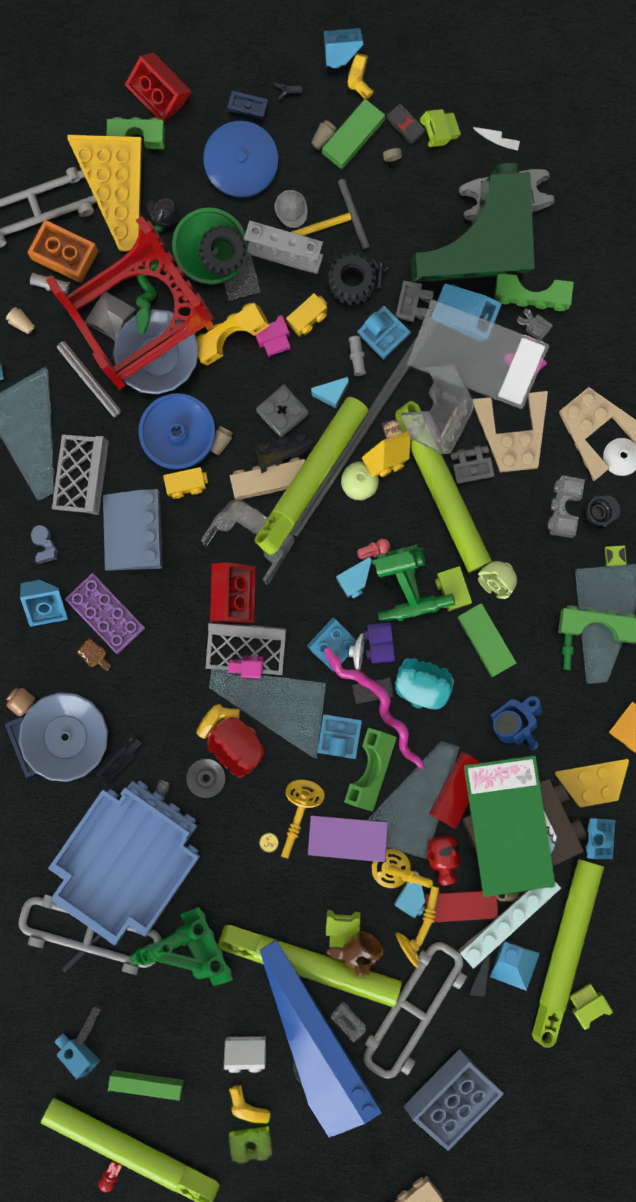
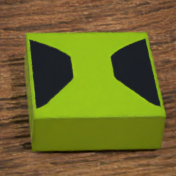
M625 546L605 547L606 567L626 565Z

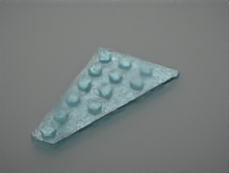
M46 367L0 393V436L38 501L52 494L55 489L49 371Z
M636 564L575 570L579 610L586 611V608L597 609V613L605 614V611L617 612V616L634 613L636 608ZM590 623L582 631L587 684L607 682L622 642L615 641L613 632L606 625Z
M211 669L209 684L211 690L311 757L317 758L326 683L261 675V678H243L241 673H228V671Z
M440 741L423 760L424 768L420 769L417 766L367 819L369 821L389 822L387 847L427 859V843L433 838L438 819L429 815V812L455 765L459 746Z

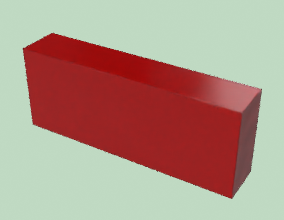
M466 753L460 754L429 815L456 829L469 804L464 766L467 764H480L481 762Z
M482 890L438 893L435 906L436 914H434L435 918L433 920L434 922L496 919L498 917L497 896L483 897ZM425 893L426 908L428 905L430 893Z

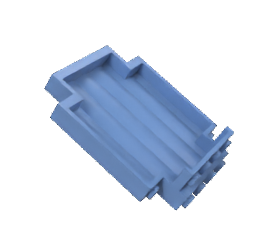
M140 780L137 783L132 781L128 788H124L121 792L122 797L120 800L118 799L119 794L111 789L108 791L102 790L48 868L64 880L50 900L113 945L119 942L129 926L145 937L201 857L197 854L199 850L190 844L188 847L185 846L198 826L195 824L196 819L189 814L184 816L179 813L180 808L173 803L166 804L163 801L164 797L159 793H150L147 790L148 786Z

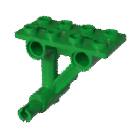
M418 545L409 546L376 555L377 559L372 560L380 578L396 574L408 602L397 604L393 609L378 612L380 623L396 619L404 621L405 618L429 612L436 613L440 608L455 605L453 593L440 597L433 595L424 598L420 597L414 573H416L415 568L425 565L423 547L418 548Z
M199 907L181 914L184 925L180 926L174 934L159 942L141 947L130 955V960H134L131 962L133 965H147L157 961L192 970L194 977L197 979L210 978L213 986L233 980L231 970L223 959L222 950L217 946L214 940V933L208 927L206 916ZM188 945L193 958L171 952L179 946Z

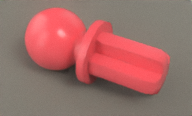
M379 539L376 544L371 542L369 546L357 551L358 557L364 560L372 556L376 557L379 553H387L390 550V543L386 539Z

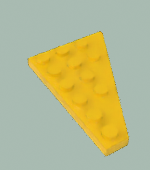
M68 135V141L119 251L129 252L139 235V225L136 219L140 217L141 137Z

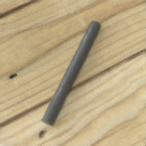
M341 179L338 181L362 249L368 250L370 246L346 181Z

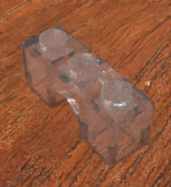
M562 475L559 480H556L554 491L557 492L556 499L552 500L551 510H554L553 518L550 517L548 522V528L551 529L550 534L568 538L575 536L578 517L566 512L565 503L569 500L580 501L582 499L585 479Z

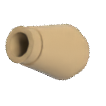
M16 307L6 316L9 324L27 334L35 327L23 311Z

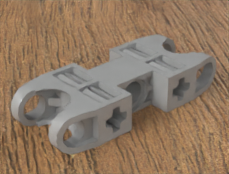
M543 169L520 171L519 173L530 172L532 212L546 208L555 202L553 195L541 193L536 187L542 181L550 178L549 171ZM488 177L473 180L459 188L460 195L474 197L478 202L476 206L472 207L473 209L464 212L466 220L473 221L479 206L481 185Z

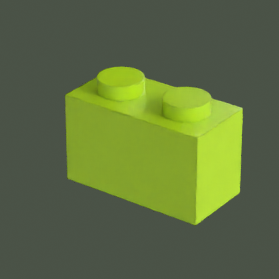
M460 566L437 574V579H435L437 589H441L443 596L453 593L455 598V605L444 607L448 609V612L472 603Z

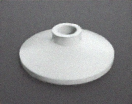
M618 438L606 446L603 453V461L609 467L608 470L619 476L629 475L636 470V444L626 438ZM622 452L626 453L627 455L625 459L621 458L620 456Z
M363 633L358 637L355 646H350L349 657L353 658L355 669L359 671L364 652Z

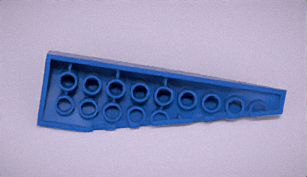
M275 940L260 949L308 1105L328 1137L330 1138L361 1126L380 1115L382 1112L379 1103L278 941Z

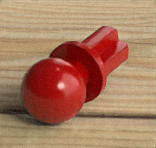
M114 1160L111 1161L108 1169L104 1170L103 1177L99 1180L98 1186L102 1192H110L114 1187V1182L118 1180V1173L122 1165Z

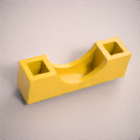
M249 303L239 313L228 316L222 324L214 325L208 333L197 336L198 358L201 363L208 366L223 356V344L231 333L244 330L255 336L270 325L261 308L255 303Z

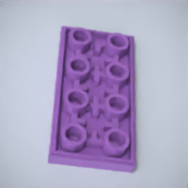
M94 573L65 598L116 654H119L145 629Z
M311 816L308 855L386 862L389 822Z

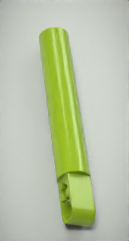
M353 397L346 398L256 535L255 542L268 555L278 551L365 418L368 409L361 401Z
M409 401L396 411V419L403 433L406 431L410 432V449L468 573L473 572L491 563L492 560L418 404Z
M578 859L532 1032L533 1039L547 1048L552 1047L557 1040L604 866ZM547 1032L546 1038L542 1040L543 1034Z
M226 925L223 927L218 947L223 951L264 964L260 949L276 939L232 925ZM277 940L300 977L391 1007L395 1006L402 981L370 971V975L366 977H357L355 971L348 968L345 962Z
M53 1098L41 1121V1124L195 1202H213L219 1189V1184L215 1180L56 1098Z

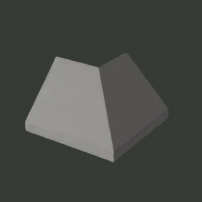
M104 292L85 323L115 340L123 325L133 317L137 310L111 294Z

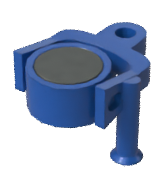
M529 697L523 703L511 699L490 715L493 720V729L499 740L509 744L516 742L519 746L526 739L529 750L533 751L538 748V742L534 740L531 734L538 726L535 717L542 713L541 702L537 697ZM514 709L523 714L529 721V725L524 728L520 716L516 712L509 710Z

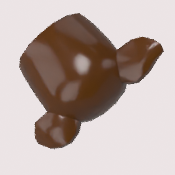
M360 931L348 939L343 948H329L327 954L332 958L344 961L348 968L355 971L357 977H366L370 975V966L376 965V960L383 956V948L380 941L374 935Z

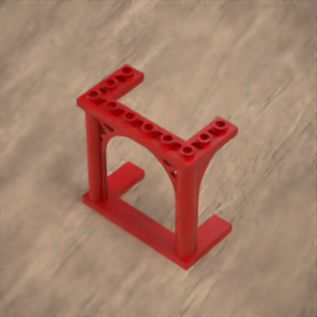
M142 216L136 219L139 225V235L134 246L118 262L68 295L52 276L46 280L54 295L68 310L94 351L93 356L101 369L119 390L126 386L123 382L125 379L203 327H206L207 330L214 327L211 322L213 316L199 293H193L194 288L189 280L184 281L182 278L184 276L183 271L179 265L177 267L173 265L175 260L171 253H165L163 250L166 246L150 220L146 222ZM158 260V268L155 271H151L150 265L152 261ZM143 264H145L144 270L139 269L140 267H144ZM163 268L166 275H161ZM148 275L160 279L170 288L174 297V314L170 324L157 338L113 366L78 310L129 277ZM182 298L185 303H180L179 299ZM182 308L191 309V313L188 316L180 315L179 311ZM181 320L180 323L176 325V321Z

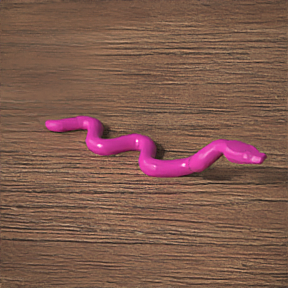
M325 648L326 658L338 676L357 681L379 697L381 702L379 707L380 716L386 725L398 731L400 736L399 748L405 758L414 762L420 769H423V761L408 748L409 732L407 727L400 720L393 718L389 712L391 700L388 692L378 682L367 677L363 672L342 668L340 658L330 648Z

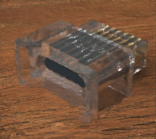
M341 1003L331 1013V1019L353 1042L366 1032L365 1024L345 1003Z

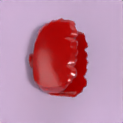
M231 717L222 720L208 734V750L211 753H215L216 759L219 760L220 764H223L225 768H231L230 773L239 778L250 774L264 756V747L257 738L256 731L250 726L247 727L238 718Z

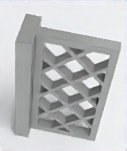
M62 435L52 504L53 510L99 515L109 444L106 438L102 436ZM67 440H74L77 446L69 452L66 448ZM87 442H94L93 449L86 453L82 446ZM81 449L85 456L76 461L72 455ZM70 457L75 464L66 470L64 461ZM88 458L91 465L84 472L80 464ZM78 467L82 475L74 480L69 473ZM68 476L72 483L64 489L61 485V480ZM85 477L88 480V486L81 490L77 483ZM75 486L80 493L71 499L67 491ZM65 494L69 502L64 506H58L59 498ZM81 496L86 500L85 508H79L75 504V501Z
M220 622L209 623L206 669L228 670V666L222 664L226 662L228 665V659L234 654H237L242 660L243 657L238 651L247 645L253 652L251 656H259L257 653L264 647L272 654L265 662L263 661V665L266 668L263 669V674L282 675L286 628ZM213 635H221L225 640L218 648L212 643ZM233 637H240L244 642L237 650L229 642ZM253 638H258L264 644L257 651L249 645ZM272 640H281V647L275 653L267 645ZM226 643L234 651L227 658L219 651ZM217 652L224 661L219 665L210 664L211 656ZM275 657L279 662V670H271L266 663Z

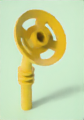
M308 780L293 781L286 788L287 798L298 806L293 823L290 824L291 828L288 829L290 832H287L288 837L281 857L287 859L289 858L295 838H298L297 834L300 832L298 829H301L300 823L305 808L316 807L324 800L322 788ZM302 787H307L314 791L311 793L307 789H302ZM295 788L296 790L293 792L292 796L290 792ZM319 796V800L316 803H314L316 797Z
M387 849L386 862L382 864V871L377 872L378 862L373 861L372 863L373 877L383 887L396 888L405 882H415L430 888L433 884L432 880L411 871L408 858L399 850ZM388 854L398 855L402 859L399 860L395 857H388ZM389 860H394V861L397 862V864L395 865L394 863L390 862ZM386 874L393 875V878L387 877ZM383 877L389 881L394 880L395 883L384 882L381 878Z
M433 886L431 887L427 908L424 910L426 911L424 913L425 917L422 919L424 922L416 939L409 941L401 933H396L399 944L416 968L419 967L416 951L422 945L431 924L434 922V914H436L435 906L439 888Z

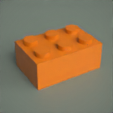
M44 220L27 253L33 261L82 284L98 253V249L95 243Z

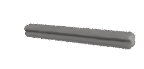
M60 342L57 345V349L113 417L118 416L121 413L120 408L66 342Z

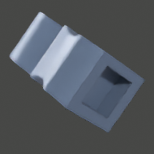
M41 525L34 527L31 532L33 543L45 547L44 552L37 553L36 562L41 564L56 560L58 550L50 540V531Z

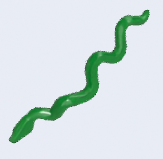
M158 225L154 226L158 234L165 229ZM158 260L152 261L150 265L151 271H155L158 268ZM137 275L138 282L145 291L144 294H141L136 299V304L141 307L137 312L138 333L145 334L150 323L149 311L151 304L149 302L156 298L157 291L147 279V275Z

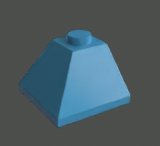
M360 29L324 31L327 66L339 68L341 65H346L363 45Z
M41 580L21 583L20 599L30 627L68 620L57 587Z
M504 940L500 944L489 977L527 991L540 953Z

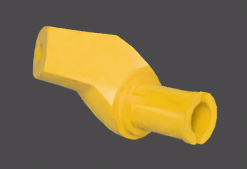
M356 53L348 76V86L351 90H356L364 100H368L374 92L363 81L368 56Z
M221 704L214 705L202 719L196 731L197 735L205 739L222 719L231 717L239 719L240 709L224 708Z
M241 1085L229 1089L233 1102L231 1111L235 1117L255 1123L269 1122V1110L247 1104L244 1100Z

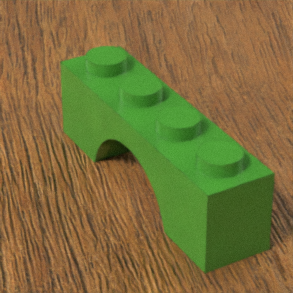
M499 274L496 278L494 300L502 304L517 303L521 307L534 305L539 309L551 307L557 311H565L571 305L573 282L554 280L547 290L531 292L520 284L517 275Z
M567 606V608L561 610L558 633L579 635L588 624L601 623L613 632L615 641L636 643V615L634 614L617 616V612L605 611V614L597 613V609L586 608V611H581L576 606Z
M368 728L362 745L368 757L367 768L358 781L350 783L345 803L373 812L397 737Z

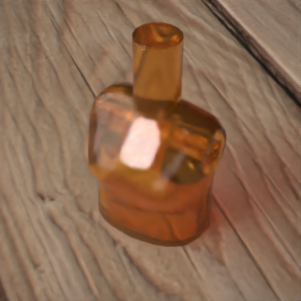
M91 638L87 639L76 651L90 667L98 664L105 671H108L111 667L103 659L106 651Z

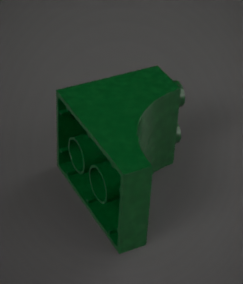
M518 163L496 165L495 170L490 171L491 175L481 185L479 206L467 231L462 237L443 248L415 253L410 259L411 281L424 282L496 277L499 274L523 275L535 269L530 172L519 173Z

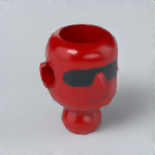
M454 836L431 838L427 843L429 864L432 869L439 870L438 882L440 885L454 884L456 882V875L453 873V868H457L460 865L458 841Z

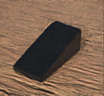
M489 956L481 961L468 990L470 995L485 996Z

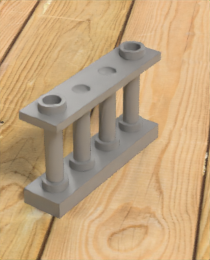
M249 221L244 240L249 241L247 254L318 274L323 259V254H320L323 245L322 241Z

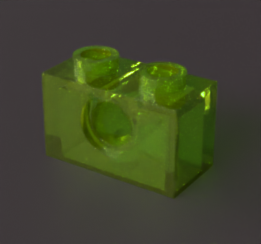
M269 1126L230 1132L229 1142L232 1161L245 1163L252 1158L265 1160L272 1156ZM254 1142L257 1147L250 1150L246 1147V1143Z

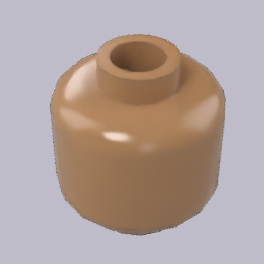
M15 688L6 698L8 701L6 705L17 716H22L33 706L35 697L25 688Z

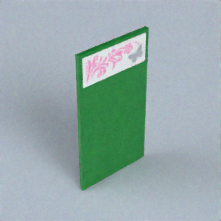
M531 755L529 757L473 765L467 764L464 766L483 897L556 887L536 757Z

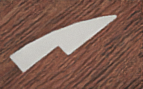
M474 127V130L498 145L514 150L519 148L520 141L501 138L502 132Z

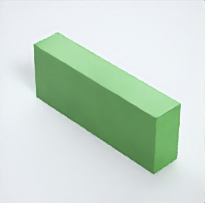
M365 99L322 148V154L339 168L343 169L385 121V114Z
M482 603L457 617L491 677L516 664Z
M114 1070L110 1075L108 1090L180 1100L184 1080Z

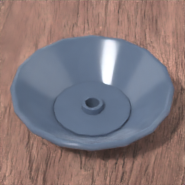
M150 310V323L145 334L138 333L137 315L127 321L115 338L113 350L115 365L161 335L170 324L174 313L165 310ZM177 320L176 325H178L181 320ZM195 333L125 379V383L140 392L161 394L176 389L188 380L197 364L199 347Z
M58 692L41 698L28 709L20 724L19 745L24 760L35 773L52 781L68 782L86 776L99 764L107 748L108 730L102 713L91 701L78 694ZM65 733L69 736L67 741H64L62 739V736Z

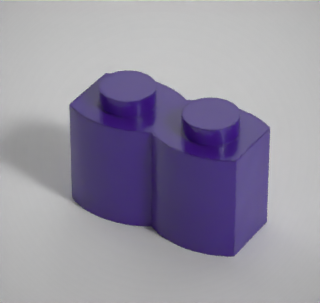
M391 624L367 625V630H364L365 641H369V649H366L367 660H371V664L394 662Z

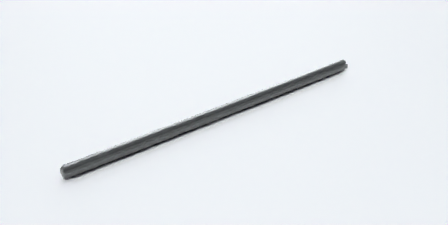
M431 316L291 529V534L299 535L439 322L431 319Z

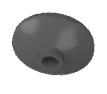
M198 760L191 765L187 772V785L191 792L198 797H213L224 787L225 772L221 765L214 760ZM206 774L210 776L208 782L203 780V776Z

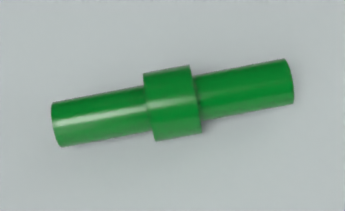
M565 634L564 646H562V654L564 655L563 670H571V658L574 655V647H572L573 635Z

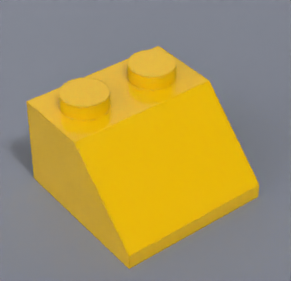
M409 431L381 441L362 457L372 477L378 475L383 477L389 474L391 470L396 472L404 467L403 463L409 460L411 434Z

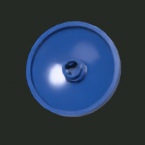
M234 121L219 127L210 136L204 150V167L210 182L220 192L235 198H248L264 191L273 181L278 168V152L272 137L262 127L247 121Z
M169 394L152 402L144 411L139 424V439L143 450L153 462L167 469L182 470L197 465L209 454L215 439V424L207 407L198 399L185 394Z

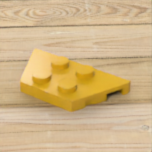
M624 759L555 771L554 775L559 779L578 807L613 802L619 799L629 760Z

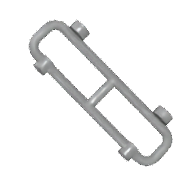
M71 167L66 170V176L1 198L0 207L28 197L34 217L1 228L0 247L6 244L4 235L44 222V220H49L77 209L81 217L93 214L92 204L97 202L94 195L41 214L35 197L38 193L66 183L78 182L80 178L85 177L83 171H77L76 167Z
M45 894L44 898H29L22 907L19 927L24 934L30 936L28 945L43 948L45 941L53 942L123 962L122 971L137 975L139 967L147 968L156 963L133 965L131 962L134 960H130L128 955L91 945L94 930L87 927L83 943L28 927L26 922L30 908L33 905H40L68 913L51 901L52 896ZM129 926L128 929H127V930H129V931L138 933L136 930H134V929L131 928L130 926ZM151 929L147 936L153 938L154 943L162 940L160 934L154 929Z
M443 942L431 944L426 952L421 950L418 955L419 967L412 973L398 996L395 1006L391 1008L375 1036L370 1034L364 1044L367 1046L364 1053L366 1067L382 1078L391 1079L400 1071L406 1075L409 1074L415 1064V1061L409 1055L451 986L460 989L467 978L465 974L460 972L463 967L461 954ZM437 950H442L455 959V966L425 1013L406 1001L430 962L433 954ZM402 1007L421 1019V1022L393 1068L386 1071L372 1061V1054L379 1046L383 1036Z

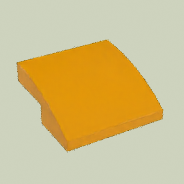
M632 702L609 733L636 753V704Z

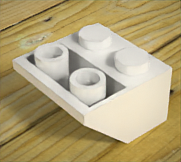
M266 1036L226 1037L224 1069H229V1072L236 1073L241 1072V1069H249V1072H260L261 1069L265 1068Z

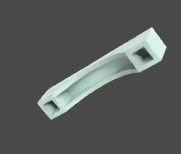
M555 882L556 887L524 891L500 916L458 950L459 953L474 969L561 888Z

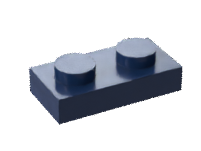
M232 91L227 109L230 112L264 120L268 99Z

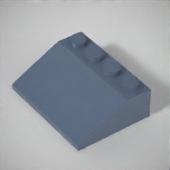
M158 489L103 495L105 571L162 568L161 504Z
M459 1049L404 1105V1108L413 1121L449 1151L504 1093Z

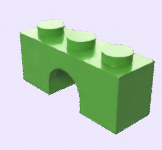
M120 117L107 119V136L131 137L139 134L144 137L146 149L165 148V125L163 120L158 118L142 120L137 117L131 119H122Z

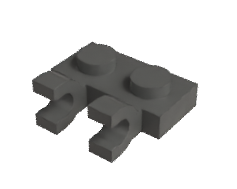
M403 281L395 317L414 322L415 317L428 321L430 309L418 308L419 299H422L425 302L432 303L434 291L421 290L422 284Z

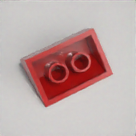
M155 53L141 55L125 83V86L156 118L163 120L164 123L184 105L191 93V90Z
M235 563L212 564L211 622L254 623L256 566Z

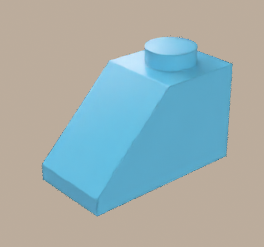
M370 557L336 576L347 598L352 596L354 599L363 593L362 590L365 587L372 561Z
M407 882L394 905L414 918L416 915L420 916L426 907L424 905L425 898L422 885L415 882Z

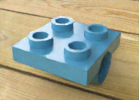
M383 306L366 320L365 324L357 331V334L384 360L410 335V331Z
M332 618L307 647L334 672L326 658L324 649L330 648L340 658L342 663L349 656L350 646H355L357 640L336 619Z
M323 714L317 753L356 759L362 721Z
M590 818V823L588 824L589 840L586 846L587 858L613 859L615 820Z

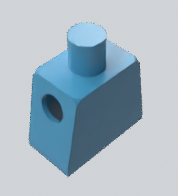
M62 1034L55 1041L61 1049L57 1057L76 1079L87 1076L101 1061L78 1038L69 1040Z

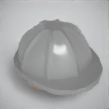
M294 190L284 191L277 197L275 202V212L284 225L296 228L301 226L307 219L305 198L301 193Z

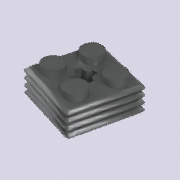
M285 385L278 388L256 408L257 413L280 438L284 437L308 416V410ZM279 408H286V414H278Z

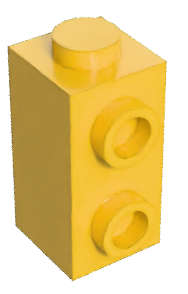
M314 293L286 318L287 324L299 337L302 334L306 335L311 331L312 325L315 322H321L326 317V301L321 296L317 297Z
M201 467L163 475L167 494L173 499L181 498L185 493L191 492L192 495L202 493V490L206 489L205 483H208L207 474L202 472Z

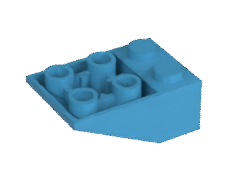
M444 284L431 319L481 342L489 337L502 303L482 294Z

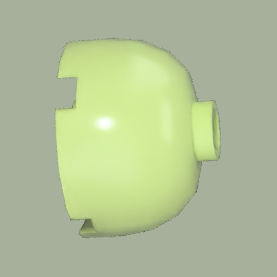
M364 462L350 464L342 474L341 485L348 497L354 500H365L375 494L378 488L379 477H372Z
M493 561L488 563L478 574L480 575L478 581L481 586L490 594L491 590L498 594L497 598H509L517 584V576L513 567L506 562Z

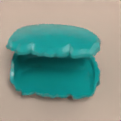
M406 658L402 665L399 666L395 689L397 694L411 702L413 707L440 709L448 702L451 696L454 680L447 668L439 669L436 664L433 665L425 661L418 663L416 658Z

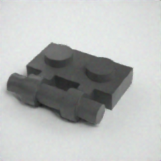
M479 445L474 446L473 449H459L457 452L450 453L451 460L459 459L460 464L453 465L456 485L494 477L491 457L483 459L482 454L489 453L488 446L480 447ZM466 457H476L475 461L466 462Z

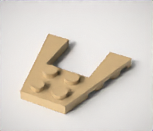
M590 387L559 412L593 481L605 473L609 467L585 440L609 419L613 418L636 444V420Z
M548 391L528 394L532 430L496 434L491 397L472 399V404L484 430L486 440H488L499 473L538 468Z

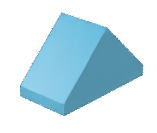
M348 378L311 388V394L318 400L336 408L348 387Z

